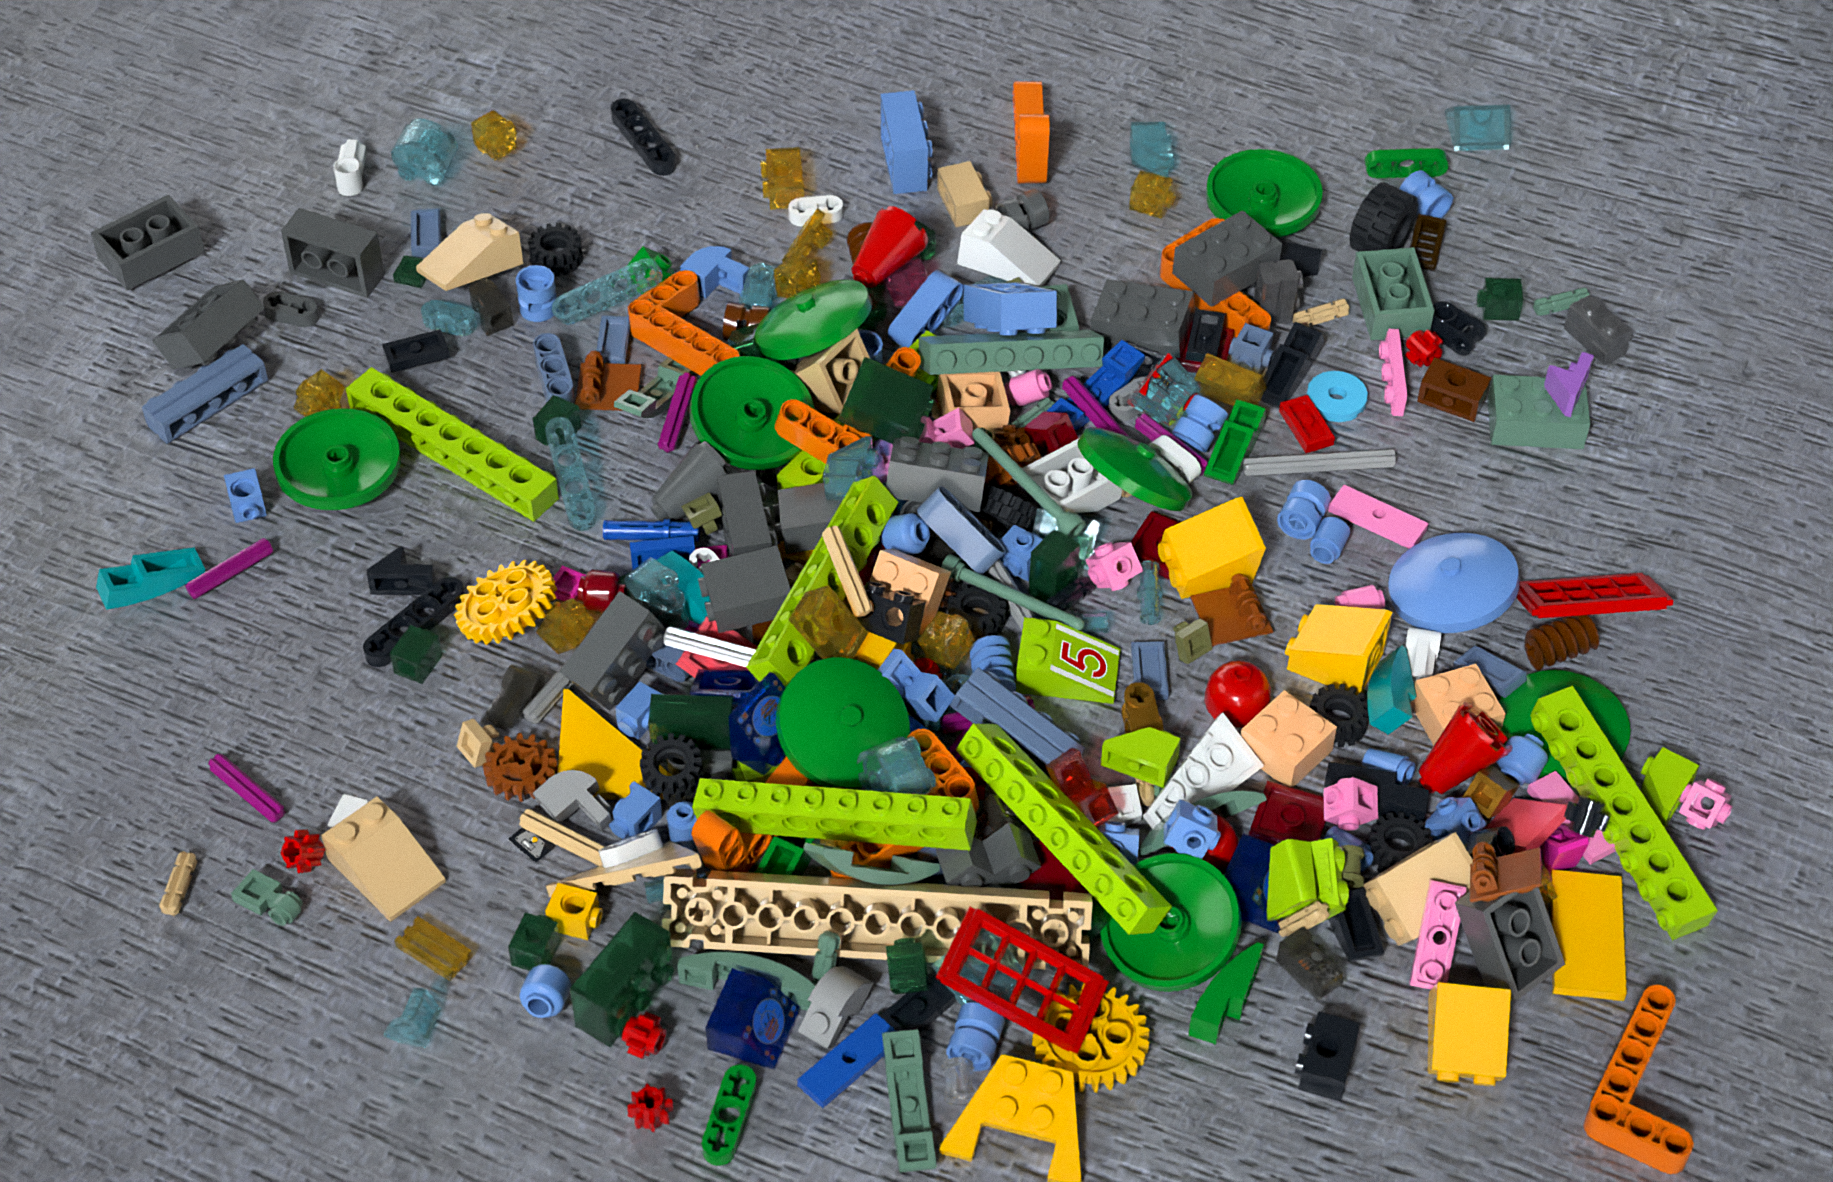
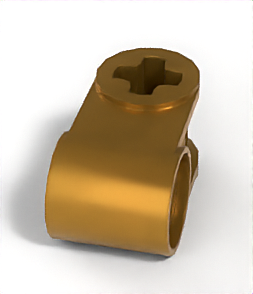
M1135 682L1127 686L1124 693L1125 703L1121 709L1125 734L1147 727L1164 731L1152 688L1141 682Z

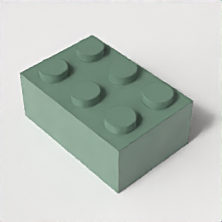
M1415 248L1356 252L1352 279L1370 340L1385 339L1388 329H1399L1400 338H1407L1418 330L1423 332L1427 329L1431 330L1434 308Z
M1493 375L1487 398L1491 445L1584 449L1590 427L1586 383L1570 418L1564 416L1545 389L1546 377Z

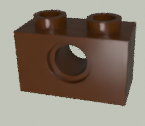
M1434 357L1421 381L1417 402L1475 422L1487 399L1492 378Z

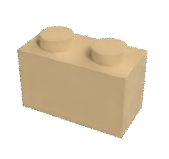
M971 161L938 168L937 190L955 227L971 224L984 209L989 210L992 207L991 194L989 190L985 191L982 176L979 171H975Z

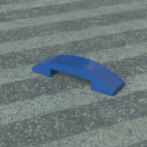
M1121 340L1102 358V367L1083 385L1105 409L1109 405L1110 396L1127 385L1143 363L1145 355L1124 340ZM1061 397L1046 411L1067 413L1075 431L1091 421L1070 397L1067 400Z

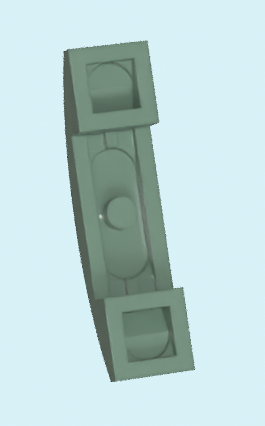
M668 357L659 365L658 375L638 392L629 389L614 401V407L643 418L658 416L670 407L679 376L685 372L690 373L692 376H695L696 373Z
M1230 791L1211 795L1191 804L1194 806L1202 805L1210 810L1220 807L1224 818H1227L1267 799L1264 793ZM1169 816L1158 823L1143 840L1138 849L1140 857L1167 845L1164 843V824Z
M806 842L804 844L806 853L827 869L874 884L900 885L912 883L939 872L940 864L897 855H892L890 869L853 864L852 851L834 846Z
M735 952L699 953L679 958L677 964L679 983L714 990L717 979L767 990L775 988L776 992H781V996L787 998L786 1002L788 1000V1004L786 1003V1007H792L793 1004L797 1009L808 1011L811 1004L808 998L815 988L811 981L793 969L778 962L750 954Z
M915 1029L882 1033L888 1098L899 1173L936 1169L933 1135L930 1129L922 1069L923 1060L919 1031Z

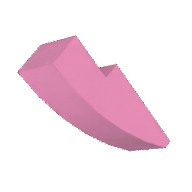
M959 407L934 421L925 414L874 441L875 454L882 456L891 454L894 438L901 439L906 436L914 437L919 442L930 444L933 442H952L954 448L964 449L975 443L972 436V421Z

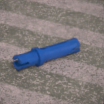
M671 519L656 522L604 520L603 522L604 540L643 541L694 536L695 542L700 541V527L693 529L690 522H672Z

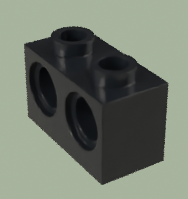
M867 581L866 585L863 586L869 600L874 605V612L870 611L866 616L856 617L849 604L845 626L859 631L863 629L900 644L918 640L926 602L914 599V594L903 590L892 592L886 590V585L882 583ZM898 609L903 614V621H900L898 617Z

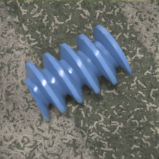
M998 635L978 639L970 648L972 674L978 667L984 672H992L1000 679L1001 684L1005 688L1013 692L1016 691V683L1014 682L1015 675L1012 671L1013 663L1011 661L1012 655L1009 650L1010 642L1008 639Z

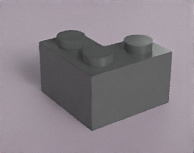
M1010 823L1000 828L984 841L974 837L971 851L935 849L946 883L949 885L1010 889L1017 883L1025 881L1030 874L1041 867L1030 833Z

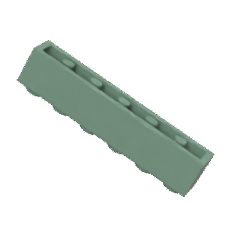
M1091 329L1045 331L1042 334L1018 332L1017 335L993 333L919 337L918 354L921 359L919 368L929 375L1102 367L1104 337Z

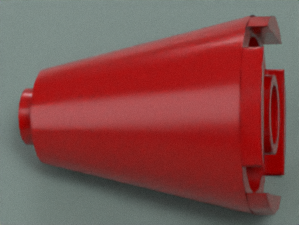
M888 206L884 210L881 208L877 212L852 266L853 279L861 282L865 287L874 288L924 251L929 241L924 228L919 231L914 225L917 220L903 209L895 206Z
M1464 701L1457 708L1418 770L1421 775L1419 782L1432 794L1435 791L1444 794L1474 776L1480 770L1504 758L1513 749L1512 745H1504L1508 738L1485 713L1481 711L1476 715L1470 711L1474 705Z

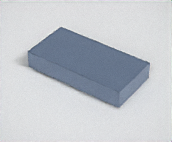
M440 208L411 210L412 258L427 257L441 244Z
M601 317L596 351L601 353L604 363L626 364L631 335L629 317Z
M1164 641L1131 642L1133 683L1141 682L1149 685L1154 692L1155 700H1168L1169 692Z
M1476 645L1453 662L1454 670L1477 664L1491 690L1504 698L1527 681L1525 671Z

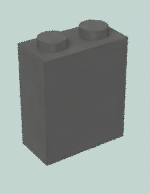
M853 478L777 490L779 503H774L773 509L775 521L780 523H775L777 541H784L786 554L815 549L822 537V533L827 528L852 485Z
M777 545L703 563L701 567L704 577L698 578L702 598L709 596L710 600L704 603L709 622H716L718 633L773 620L791 590Z

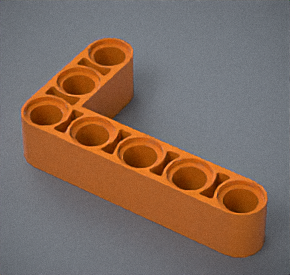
M1014 81L1013 109L1017 183H1046L1050 126L1049 114H1044L1042 81Z
M1212 218L1167 245L1161 254L1160 278L1173 289L1192 291L1172 273L1175 247L1224 220ZM1241 291L1213 307H1210L1194 293V306L1198 309L1226 313L1224 328L1234 329V337L1239 335L1245 323L1270 331L1271 316Z
M683 270L674 273L628 305L631 334L635 338L700 376L710 367L723 360L740 357L739 352L733 347L681 318L700 304L697 274L692 271Z
M902 347L895 351L844 426H841L805 403L796 399H790L782 404L775 422L777 434L840 472L850 471L854 468L911 385L921 363L918 352L909 347Z
M928 729L912 731L906 739V747L913 768L930 787V790L923 795L947 797L965 795L960 798H971L974 812L976 813L979 808V799L974 781L933 732ZM851 841L841 847V849L853 852V864L890 869L892 855L910 857L924 848ZM830 870L832 878L855 879Z
M787 756L765 782L785 785L819 786L802 775L792 765ZM710 810L705 811L699 816L691 832L701 859L707 868L712 871L747 873L766 851L773 837L778 836L740 833L736 827Z
M1651 985L1644 991L1590 1103L1583 1126L1587 1135L1593 1140L1661 1172L1677 1174L1685 1168L1693 1150L1694 1142L1692 1136L1683 1128L1630 1104L1668 1024L1676 1001L1673 992L1667 987ZM1612 1088H1617L1622 1092L1615 1091ZM1598 1116H1604V1117H1606L1608 1120H1603V1119H1601V1118L1598 1117ZM1633 1132H1638L1642 1134L1644 1137L1637 1136ZM1668 1148H1672L1676 1150L1678 1153H1674L1670 1151Z

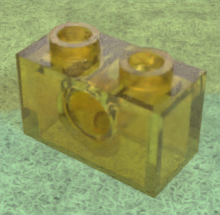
M800 147L766 149V161H760L761 178H767V181H762L763 198H769L770 210L788 209L789 203L792 200L804 197Z
M829 585L805 592L789 618L792 625L822 659L832 657L853 659L868 635V631Z

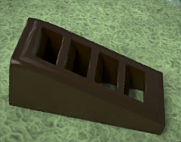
M1418 213L1410 248H1415L1417 256L1431 259V261L1418 259L1422 269L1435 271L1447 220ZM1420 231L1435 234L1437 236L1434 237L1430 235L1421 234ZM1418 239L1433 242L1435 245L1419 242ZM1416 247L1431 250L1433 253L1416 250Z

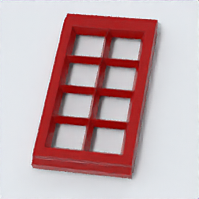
M1643 573L1520 581L1519 591L1516 596L1525 609L1532 616H1537L1538 619L1667 609V606H1673V599L1649 575H1644Z
M971 906L967 909L935 977L941 980L942 984L1068 1052L1072 1051L1075 1054L1080 1050L1109 981L1103 979L1102 975L978 908L974 909ZM981 928L1002 938L993 959L972 948ZM1009 943L1030 954L1021 974L1000 963ZM969 955L989 965L980 986L960 976ZM1037 958L1057 968L1049 989L1028 978ZM997 970L1017 980L1009 1001L987 991ZM1065 973L1085 984L1077 1004L1056 994ZM1025 985L1045 996L1036 1017L1016 1006ZM1053 1000L1073 1011L1064 1032L1044 1021Z

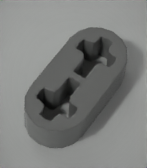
M280 291L271 292L263 299L265 315L273 321L306 328L315 325L319 319L317 305L312 299Z

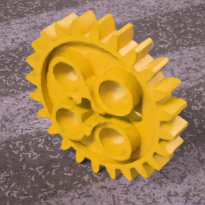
M523 560L518 566L515 561H512L508 568H504L501 564L495 573L488 570L486 578L477 577L476 581L478 584L476 586L466 587L469 594L460 595L459 598L462 602L455 605L458 612L454 616L461 632L468 640L472 638L476 644L483 640L484 644L488 645L493 638L499 644L505 636L512 640L516 632L522 635L525 634L526 626L535 627L536 623L534 620L536 618H545L543 610L552 609L553 606L550 601L557 598L554 593L557 590L555 580L550 571L543 564L539 566L536 561L528 564L526 560Z
M1069 985L1068 995L1059 990L1056 992V994L1077 1004L1082 991L1077 992L1073 985ZM1115 987L1110 989L1108 993L1103 994L1095 1013L1100 1015V1017H1093L1077 1054L1072 1051L1068 1052L1035 1033L1032 1034L1035 1058L1042 1059V1064L1072 1071L1074 1081L1078 1082L1079 1092H1083L1086 1084H1091L1094 1093H1098L1099 1084L1102 1083L1109 1090H1113L1114 1079L1124 1085L1126 1084L1127 1073L1136 1076L1138 1065H1144L1145 1053H1148L1149 1041L1147 1040L1149 1039L1150 1031L1149 1028L1145 1027L1146 1016L1138 1015V1004L1127 1006L1129 995L1126 994L1119 999L1116 998ZM1052 1001L1044 1021L1061 1031H1065L1073 1011ZM1110 1040H1119L1122 1043H1112ZM1081 1057H1089V1058H1092L1093 1060H1091V1061H1084V1060H1081L1080 1058H1081Z

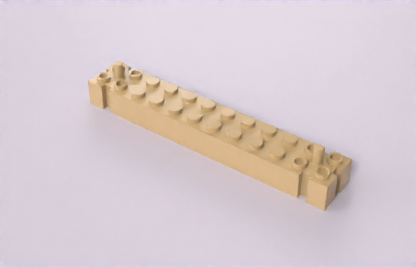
M676 868V873L664 876L663 904L672 905V910H667L662 918L661 946L690 948L693 940L696 939L704 940V949L815 956L816 951H820L817 948L819 936L824 931H831L840 937L839 948L835 949L837 957L942 963L967 909L971 906L974 909L978 908L1079 964L1087 968L1089 966V935H1081L1082 930H1091L1092 895L1090 893L1063 892V900H1049V891L962 887L959 885L926 883L882 885L858 879L711 871L707 879L697 878V870ZM981 928L972 948L993 959L1002 938ZM1009 943L1000 963L1010 968H1024L1030 954ZM971 955L968 956L964 964L989 966ZM1037 958L1032 969L1045 970L1046 962Z

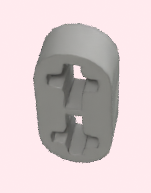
M1145 376L1134 379L1110 396L1108 412L1113 419L1128 421L1147 409L1146 404L1149 402L1145 399V403H1141L1140 399L1144 398L1141 396L1135 397L1137 401L1136 407L1128 403L1129 399L1146 379Z

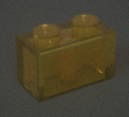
M1208 353L1194 378L1198 392L1234 406L1236 399L1258 405L1266 389L1261 374Z

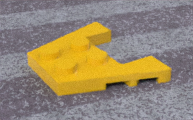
M1001 1054L941 1143L940 1154L972 1162L981 1128L988 1126L1054 1143L1056 1146L1047 1181L1081 1182L1073 1072Z

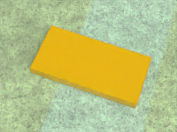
M1552 869L1550 874L1551 924L1565 961V965L1552 974V993L1624 1001L1627 994L1622 876Z

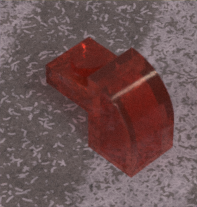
M1071 748L1045 765L1052 782L1096 828L1118 814L1106 784L1091 778L1079 750Z

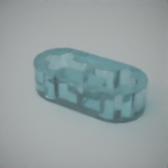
M441 300L428 301L421 307L423 324L429 329H441L442 332L457 336H467L476 330V316L471 308Z

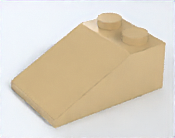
M478 214L474 219L463 222L416 266V270L437 286L448 291L522 265L523 258L519 231L491 214Z
M378 796L321 835L327 859L390 922L446 882L443 874L401 819Z

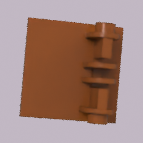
M591 351L585 357V363L580 365L575 409L624 411L614 407V401L629 389L636 392L639 391L641 364L604 363L600 352Z
M1241 573L1232 576V582L1228 588L1190 596L1198 617L1208 623L1212 646L1273 633V629L1252 583H1250L1248 577L1243 576Z
M1479 842L1473 847L1472 853L1474 858L1472 864H1470L1471 903L1493 901L1499 896L1515 892L1527 893L1536 887L1542 886L1540 847L1501 857H1496L1493 846L1487 842Z

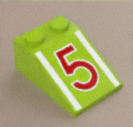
M1024 617L1015 692L1114 704L1120 648L1058 621Z

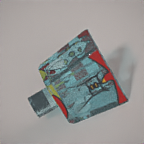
M1168 351L1156 363L1126 403L1143 414H1148L1163 426L1170 427L1179 417H1187L1188 414L1185 410L1193 396L1200 392L1201 387Z

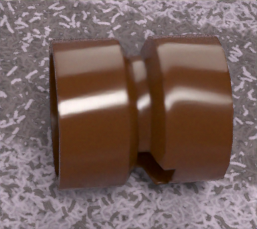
M728 302L723 321V339L726 341L742 342L746 338L750 344H757L755 340L756 329L761 320L771 311V307L753 305L751 309H748L746 304ZM743 320H747L746 326H743Z

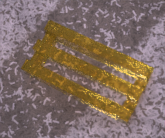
M417 916L413 920L414 925L412 927L407 926L404 929V935L402 937L398 936L394 940L395 946L443 978L451 981L473 957L472 950ZM412 940L427 948L429 952L437 957H441L453 966L449 968L410 942Z

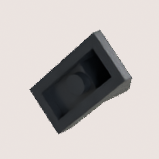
M404 546L398 547L367 569V579L371 595H421L436 583L433 565L407 564Z

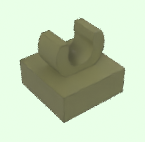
M710 492L681 506L693 529L701 526L706 535L718 530L714 519L722 516V513Z
M1199 618L1191 624L1182 621L1173 627V631L1176 632L1174 634L1179 660L1189 664L1212 650L1208 623Z

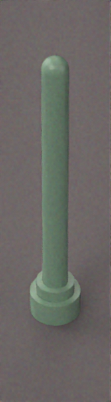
M974 429L972 433L973 438L1057 521L1058 532L1067 541L1076 538L1082 532L1086 523L1076 513L1065 512L983 429Z
M948 554L941 565V568L951 571L949 578H953L957 582L963 580L1080 631L1084 628L1085 623L1081 618L972 571L957 556Z

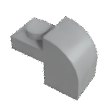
M578 770L559 772L550 777L533 792L536 802L554 821L560 824L578 808L601 831L605 830L612 822L608 813L611 810L609 804L599 794L593 797L600 790L597 780L585 772Z
M845 966L831 968L819 980L810 994L808 1000L811 1001V1004L798 1032L827 1049L833 1048L847 1017L859 1014L873 982Z

